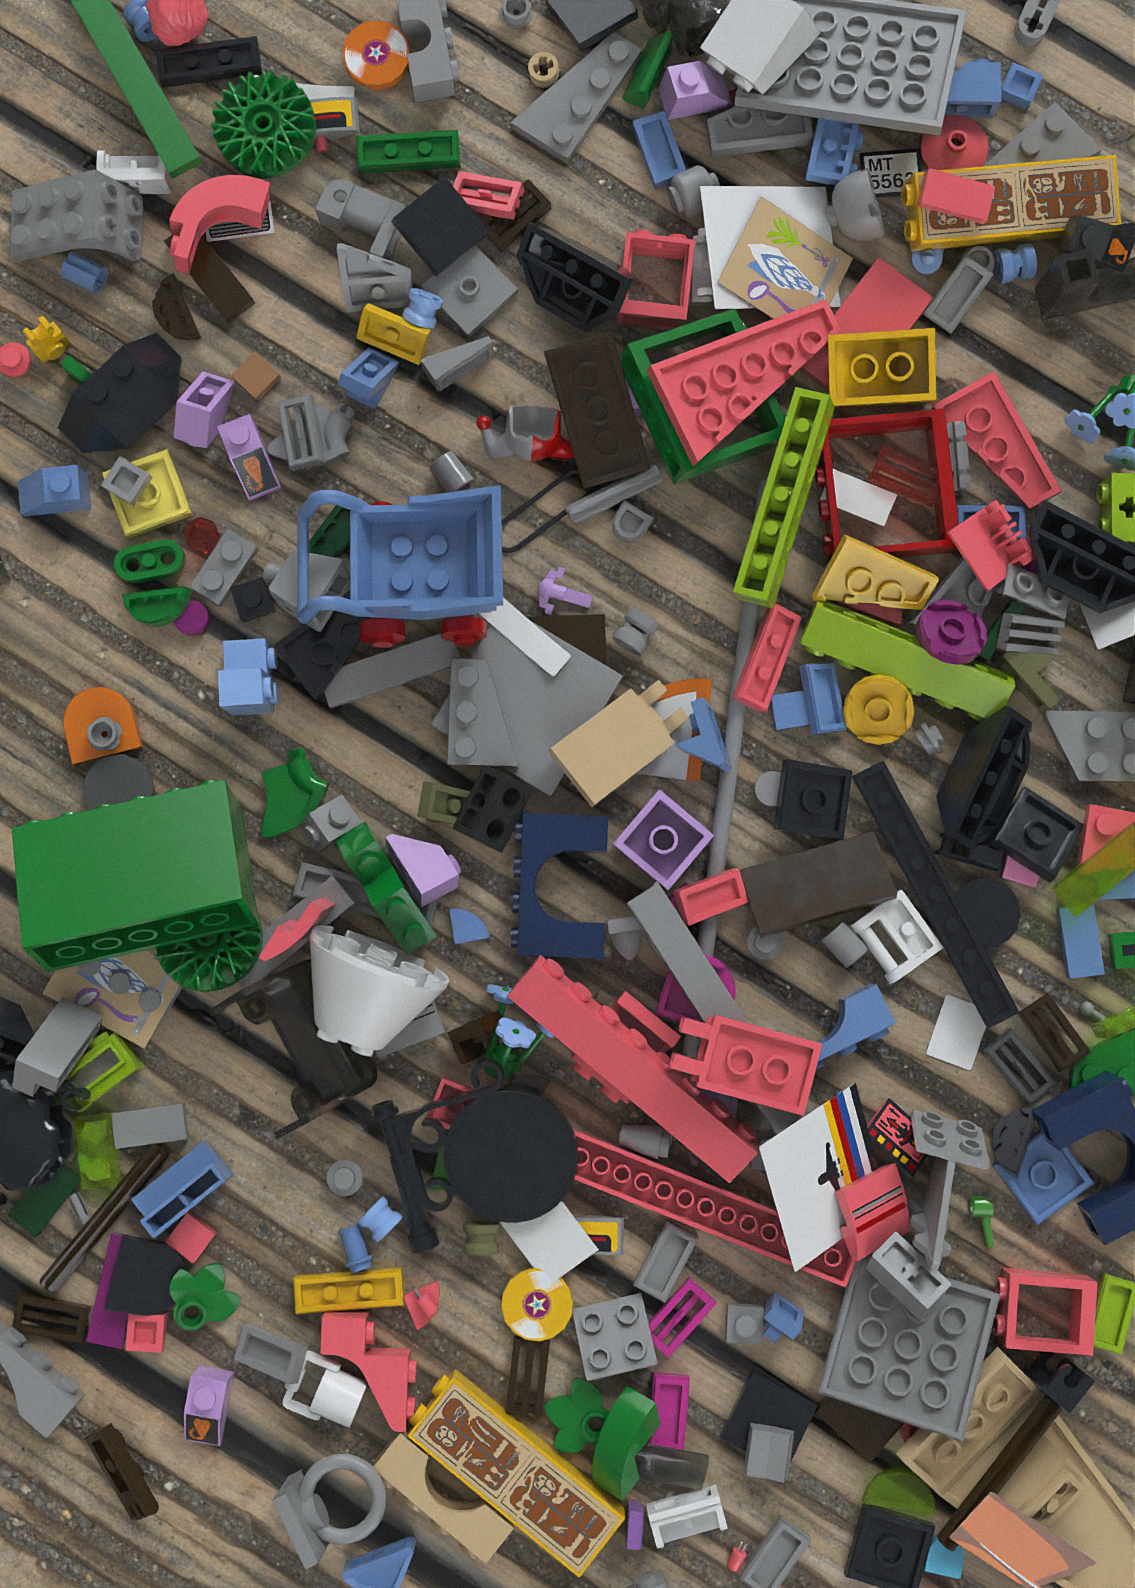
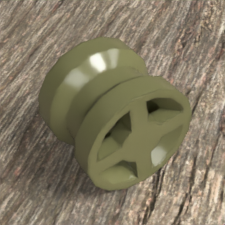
M469 1221L463 1224V1231L467 1234V1242L463 1245L464 1254L486 1256L499 1253V1244L495 1241L496 1234L499 1232L498 1222Z

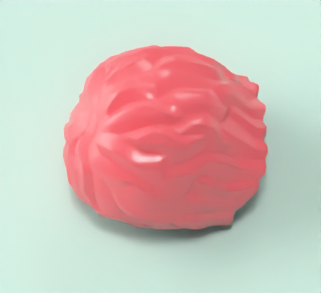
M148 0L146 2L152 31L166 46H181L184 43H189L204 31L208 17L204 0Z

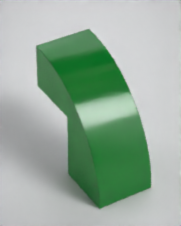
M628 1386L618 1397L605 1420L596 1444L592 1467L594 1484L623 1501L640 1479L635 1456L661 1425L656 1403Z

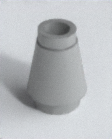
M623 1124L620 1132L619 1146H625L656 1160H659L660 1157L668 1159L673 1135L661 1125Z

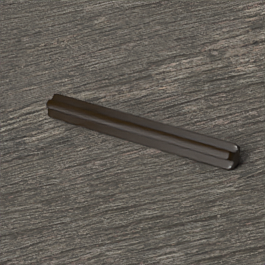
M159 1144L150 1145L40 1278V1284L47 1291H58L130 1204L131 1199L139 1193L168 1158L169 1153Z
M1046 1395L1041 1399L939 1532L937 1538L946 1549L952 1552L956 1550L959 1544L950 1539V1535L990 1492L998 1495L1060 1414L1062 1407L1052 1398Z

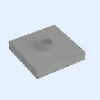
M476 245L439 276L433 275L421 286L422 290L442 298L443 303L440 310L468 339L518 294V288Z

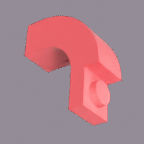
M225 175L208 179L190 189L177 203L169 219L171 236H173L170 256L174 257L175 270L186 274L190 273L202 235L216 224L238 222L262 229L270 202V182L250 176Z

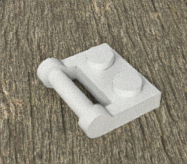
M902 889L897 891L896 899L880 903L849 925V928L861 937L886 972L884 977L889 984L898 981L944 948ZM877 920L906 959L898 965L870 927Z

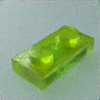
M113 1112L75 1117L82 1189L118 1185L121 1181L118 1149H115L111 1116Z

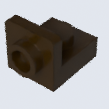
M499 1010L447 1032L452 1047L462 1065L485 1054L486 1050L482 1041L494 1036L491 1029L497 1027L499 1020L502 1018Z

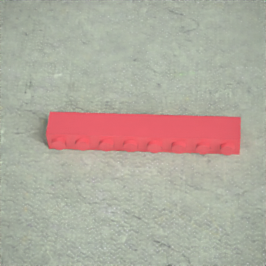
M540 955L507 995L508 998L728 1183H731L758 1154L760 1139L751 1125L746 1122L740 1123L730 1114L729 1108L721 1100L710 1098L702 1091V1088L696 1087V1082L691 1081L692 1076H684L678 1070L671 1069L669 1067L670 1057L663 1052L657 1053L647 1045L646 1038L639 1031L633 1028L629 1030L619 1021V1016L613 1009L597 1003L591 998V992L579 982L574 983L566 977L562 967L554 960H546Z

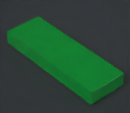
M458 130L356 136L359 174L461 168Z

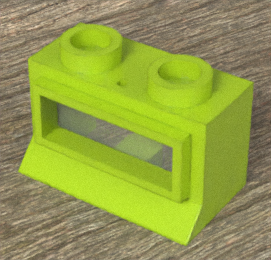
M107 1031L96 1037L89 1045L92 1050L80 1057L66 1077V1080H69L77 1088L85 1087L91 1093V1097L88 1100H80L76 1096L77 1103L82 1106V1109L76 1110L77 1113L89 1109L93 1106L92 1103L114 1090L120 1085L119 1083L133 1072L140 1071L145 1067L124 1037L116 1033L110 1036Z

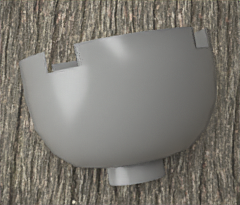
M868 168L843 177L836 184L832 192L833 205L826 207L831 227L838 226L843 236L852 241L863 242L885 236L881 211L876 200L875 188Z

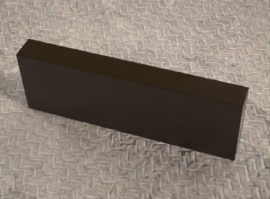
M202 235L189 275L229 324L253 306L255 302ZM170 236L166 240H164L166 246L169 249L171 246L173 236Z

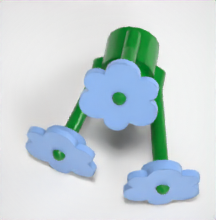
M1131 374L1122 377L1118 386L1111 385L1106 395L1089 414L1085 412L1080 413L1074 409L1064 418V422L1071 428V432L1075 437H1081L1085 442L1093 443L1100 434V429L1096 426L1095 417L1106 406L1105 411L1108 416L1114 418L1113 423L1116 426L1126 425L1128 430L1124 446L1111 449V452L1104 455V461L1113 464V467L1117 469L1126 468L1135 471V449L1132 448L1135 436V375Z
M488 984L486 992L494 994L493 999L499 1002L497 1010H499L502 1018L499 1020L498 1026L492 1030L494 1036L491 1037L484 1055L488 1059L497 1061L504 1070L503 1081L507 1082L513 1071L520 1072L526 1059L547 1035L553 1038L554 1035L539 1023L536 1025L540 1031L536 1035L534 1031L526 1028L524 1022L505 1018L506 1004L514 1003L507 997L512 988ZM500 1036L505 1044H499L497 1047ZM513 1047H522L525 1049L520 1054V1056L517 1057L518 1052ZM484 1067V1071L497 1080L495 1070L490 1067Z

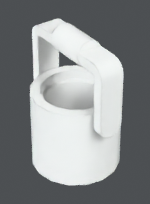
M308 1350L299 1382L296 1384L285 1383L284 1385L287 1391L283 1398V1405L285 1408L310 1419L320 1420L322 1416L350 1428L368 1382L340 1370L341 1364L337 1361ZM307 1361L327 1368L311 1407L292 1399L294 1392L298 1391L306 1369L304 1367Z

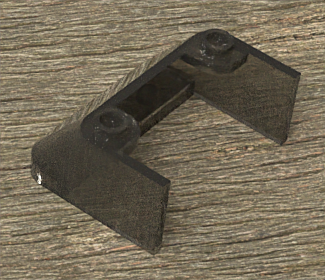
M311 959L303 960L245 987L209 1010L211 1016H214L238 1004L243 1016L253 1024L261 1025L271 1020L304 1083L295 1087L291 1093V1105L298 1119L274 1132L276 1139L309 1123L370 1088L377 1080V1069L371 1056L356 1053L351 1049V1044L338 1040L337 1043H332L317 1036L319 1028L315 1025Z

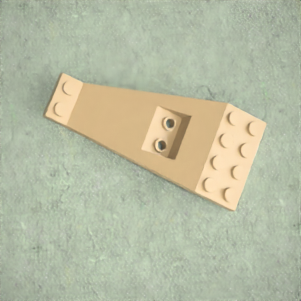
M997 1347L983 1360L963 1442L920 1428L896 1454L938 1495L958 1509L1044 1397V1394ZM1058 1415L998 1493V1496L1095 1560V1565L1054 1581L1062 1588H1135V1518Z

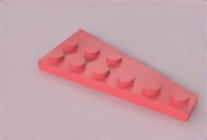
M826 299L655 363L647 369L646 372L692 466L697 464L828 343V335H835L841 331Z

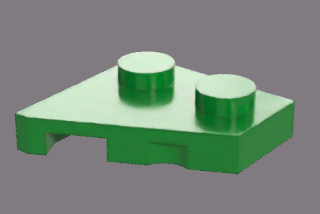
M1135 1027L1124 1034L1098 1042L1097 1045L1089 1048L1091 1053L1069 1067L1068 1090L1107 1070L1119 1078L1123 1077L1131 1087L1133 1096H1135Z

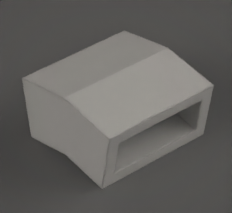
M750 1423L744 1464L746 1476L766 1478L784 1483L789 1478L794 1431Z

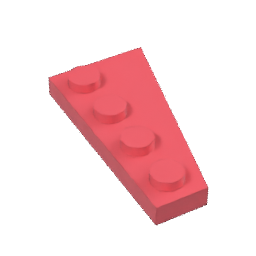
M995 371L932 405L931 409L945 408L946 423L965 422L966 435L963 436V441H967V447L1028 511L1040 505L1042 500L1047 501L1061 493L1060 487Z

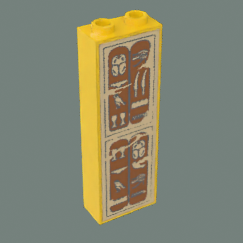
M1116 155L938 170L995 186L988 220L984 224L917 206L925 172H914L904 181V185L901 188V201L903 206L907 208L908 219L904 225V235L906 241H910L911 252L927 249L934 250L1062 238L1069 217L1075 215H1083L1111 225L1121 224Z
M455 1369L449 1377L443 1374L431 1390V1393L435 1396L427 1406L420 1403L414 1415L408 1420L412 1425L407 1436L580 1578L625 1520L624 1507L514 1416L506 1413L502 1406L458 1370Z

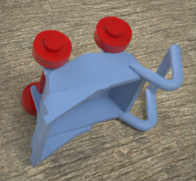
M501 485L434 495L409 496L408 505H392L389 502H374L369 505L361 498L342 491L319 490L310 494L299 508L297 513V618L300 623L308 624L320 611L326 610L338 611L356 617H371L372 619L365 620L359 624V638L361 641L371 643L373 647L389 648L394 643H399L406 639L405 623L394 618L424 620L452 617L441 621V638L451 641L457 646H470L475 641H480L487 637V622L474 616L477 613L497 611V606H503ZM332 504L349 509L350 599L339 596H318L309 601V519L320 505Z

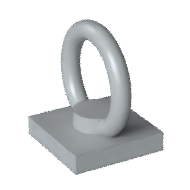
M333 1454L317 1461L307 1471L305 1476L301 1470L289 1475L272 1502L306 1570L320 1562L329 1543L352 1544L370 1535L383 1518L386 1508V1492L379 1473L366 1460L351 1454ZM337 1469L353 1471L365 1480L370 1489L372 1501L369 1513L361 1523L354 1527L341 1529L330 1526L326 1506L321 1497L316 1493L314 1494L318 1481L330 1471Z

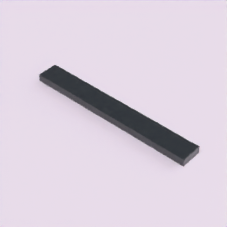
M884 760L852 776L986 1028L989 1029L1019 1014L1020 1011Z

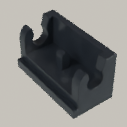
M1041 1352L1029 1368L1025 1366L1022 1372L1070 1414L1095 1381L1067 1358L1062 1360L1055 1370H1047L1046 1362L1052 1357L1054 1352Z

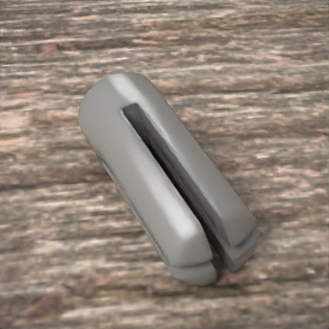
M75 1192L68 1199L80 1225H83L91 1218V1215L81 1193Z

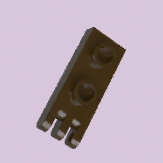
M109 1423L86 1436L84 1439L129 1517L137 1521L156 1514L159 1509L158 1502L144 1480V1472L141 1466L132 1459L126 1449L122 1433L114 1428L112 1423Z

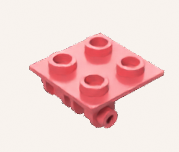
M997 500L991 502L948 532V535L986 592L1005 579L1009 563L1022 567L1034 560L1032 548L1024 537L1019 540L1016 539L1023 532L1020 530L1015 534L1012 533L1010 529L1017 523L1014 521L1009 525L1006 524L1012 518L1005 509V505H1000Z

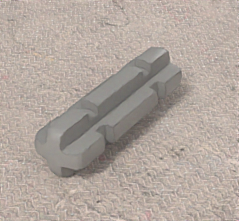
M964 421L947 423L954 489L955 491L965 490L971 486L970 474H966V469H969L967 441H963V436L966 435V424Z

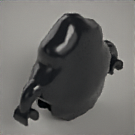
M0 1071V1184L6 1190L32 1189L37 1184L45 1185L64 1167L67 1159L74 1152V1146L72 1142V1124L64 1117L63 1106L68 1111L82 1109V1106L76 1101V1096L80 1100L90 1099L91 1093L87 1088H77L73 1083L65 1079L56 1092L40 1086L32 1097L12 1088L14 1071ZM0 1192L1 1206L7 1202V1197L2 1192Z

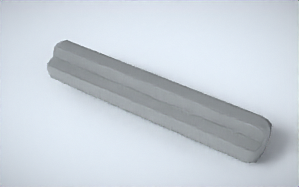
M652 463L650 464V469L628 475L566 507L567 515L573 524H578L660 483L663 480L662 473L659 467Z

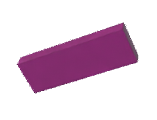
M113 1232L110 1236L86 1342L122 1349L127 1336L128 1313L104 1309L122 1233Z

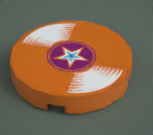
M373 20L361 23L350 31L344 41L342 56L346 72L354 83L361 87L362 85L370 87V90L380 91L392 88L403 80L409 67L407 54L410 53L407 38L399 28L389 22Z

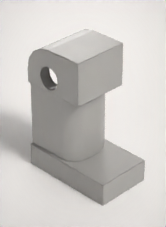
M339 179L330 182L326 186L315 210L319 222L342 233L346 226H349L375 237L369 253L390 261L401 237L400 232L391 221L406 208V205L357 186L347 180Z

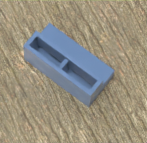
M205 1140L131 1200L144 1216L140 1222L154 1239L234 1174L209 1142Z

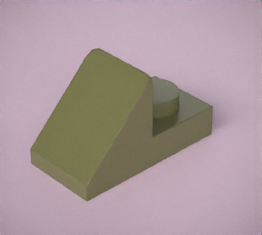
M1008 651L994 661L1003 672L1014 676L1016 687L1040 714L1051 709L1060 701L1055 694L1057 690L1051 681L1037 674L1057 655Z
M423 781L417 817L425 818L430 822L454 825L471 791Z

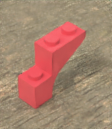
M344 1310L325 1312L322 1316L320 1354L340 1356L356 1364L364 1374L390 1428L396 1432H406L408 1420L414 1415L416 1410V1397H410V1383H416L417 1360H411V1349L369 1348L368 1344L374 1345L375 1322H369V1311Z

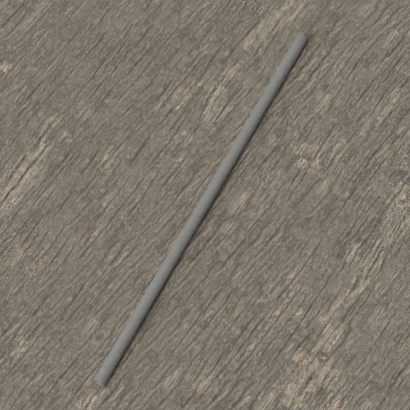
M760 480L758 484L754 521L767 480ZM745 601L742 603L724 745L732 770L727 772L720 770L712 834L714 836L710 842L706 878L725 871L746 705L732 699L756 636L760 605ZM719 914L704 919L699 924L697 943L703 953L713 957ZM685 1034L682 1055L696 1059L702 1038ZM680 1071L684 1076H692V1074Z

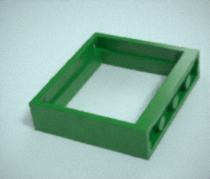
M736 309L629 343L619 355L624 376L673 485L778 446L786 415L782 412L776 399V392H774L755 409L766 433L710 452L692 466L646 372L651 366L647 355L719 331L724 338L747 329L745 323L739 318Z

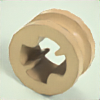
M539 52L531 57L528 63V71L531 82L535 86L549 88L557 82L559 78V65L553 54ZM547 64L548 75L541 76L539 71L540 65Z

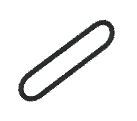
M578 469L567 471L502 519V526L573 474H579ZM594 486L589 487L588 492L578 500L592 494ZM566 509L512 548L502 546V552L513 553L525 546L567 514Z

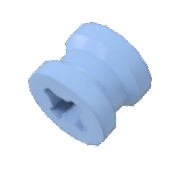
M411 288L408 295L410 299L409 307L404 309L402 317L417 326L429 329L434 328L437 322L435 314L442 307V298L422 289Z
M382 1196L357 1223L361 1227H367L372 1232V1238L378 1243L403 1216L398 1211H392L388 1207V1200Z

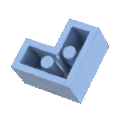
M265 638L223 641L224 670H218L219 706L232 716L274 713V704L279 703L278 683H273L272 669H277L278 666L276 648H271V644Z

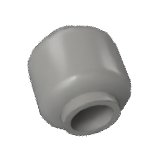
M697 165L673 176L671 186L667 188V193L676 214L681 213L687 218H692L703 213L700 186H720L714 172L708 173L704 167Z

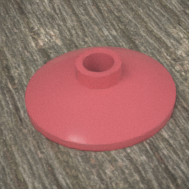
M945 115L940 136L923 134L920 143V154L927 169L948 170L982 167L988 155V140L981 126L971 118L963 115ZM951 139L959 140L962 145L955 146Z

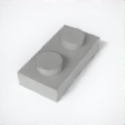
M227 529L189 587L222 607L231 593L230 588L236 586L259 549Z

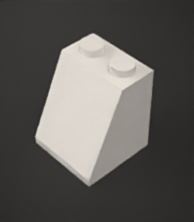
M731 0L700 48L709 57L706 63L721 75L727 70L735 76L732 81L748 93L753 88L763 95L820 34V31L806 10L793 0Z

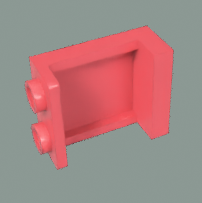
M625 990L610 1007L617 1013L622 1024L629 1030L633 1028L639 1031L646 1038L647 1045L657 1053L663 1052L666 1054L681 1038L679 1034ZM575 1053L571 1055V1058L576 1062L572 1068L589 1081L593 1076L602 1083L603 1086L600 1091L615 1104L620 1099L626 1104L630 1101L629 1098Z

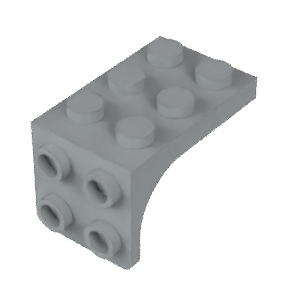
M96 169L13 190L10 257L18 261H24L72 249L92 248L114 252L131 261L139 260L142 248V196Z

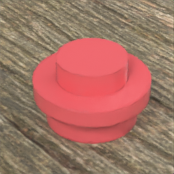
M16 342L6 343L0 347V371L4 375L20 377L28 372L31 366V355L26 347Z

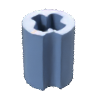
M72 251L62 264L61 277L94 294H98L107 281L108 268Z

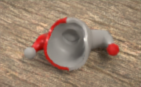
M527 405L510 406L507 412L505 432L498 437H495L491 432V421L487 416H480L476 420V426L481 430L485 451L492 459L506 458L514 455L526 461H540L547 457L560 460L574 458L570 440H566L561 435L560 410Z

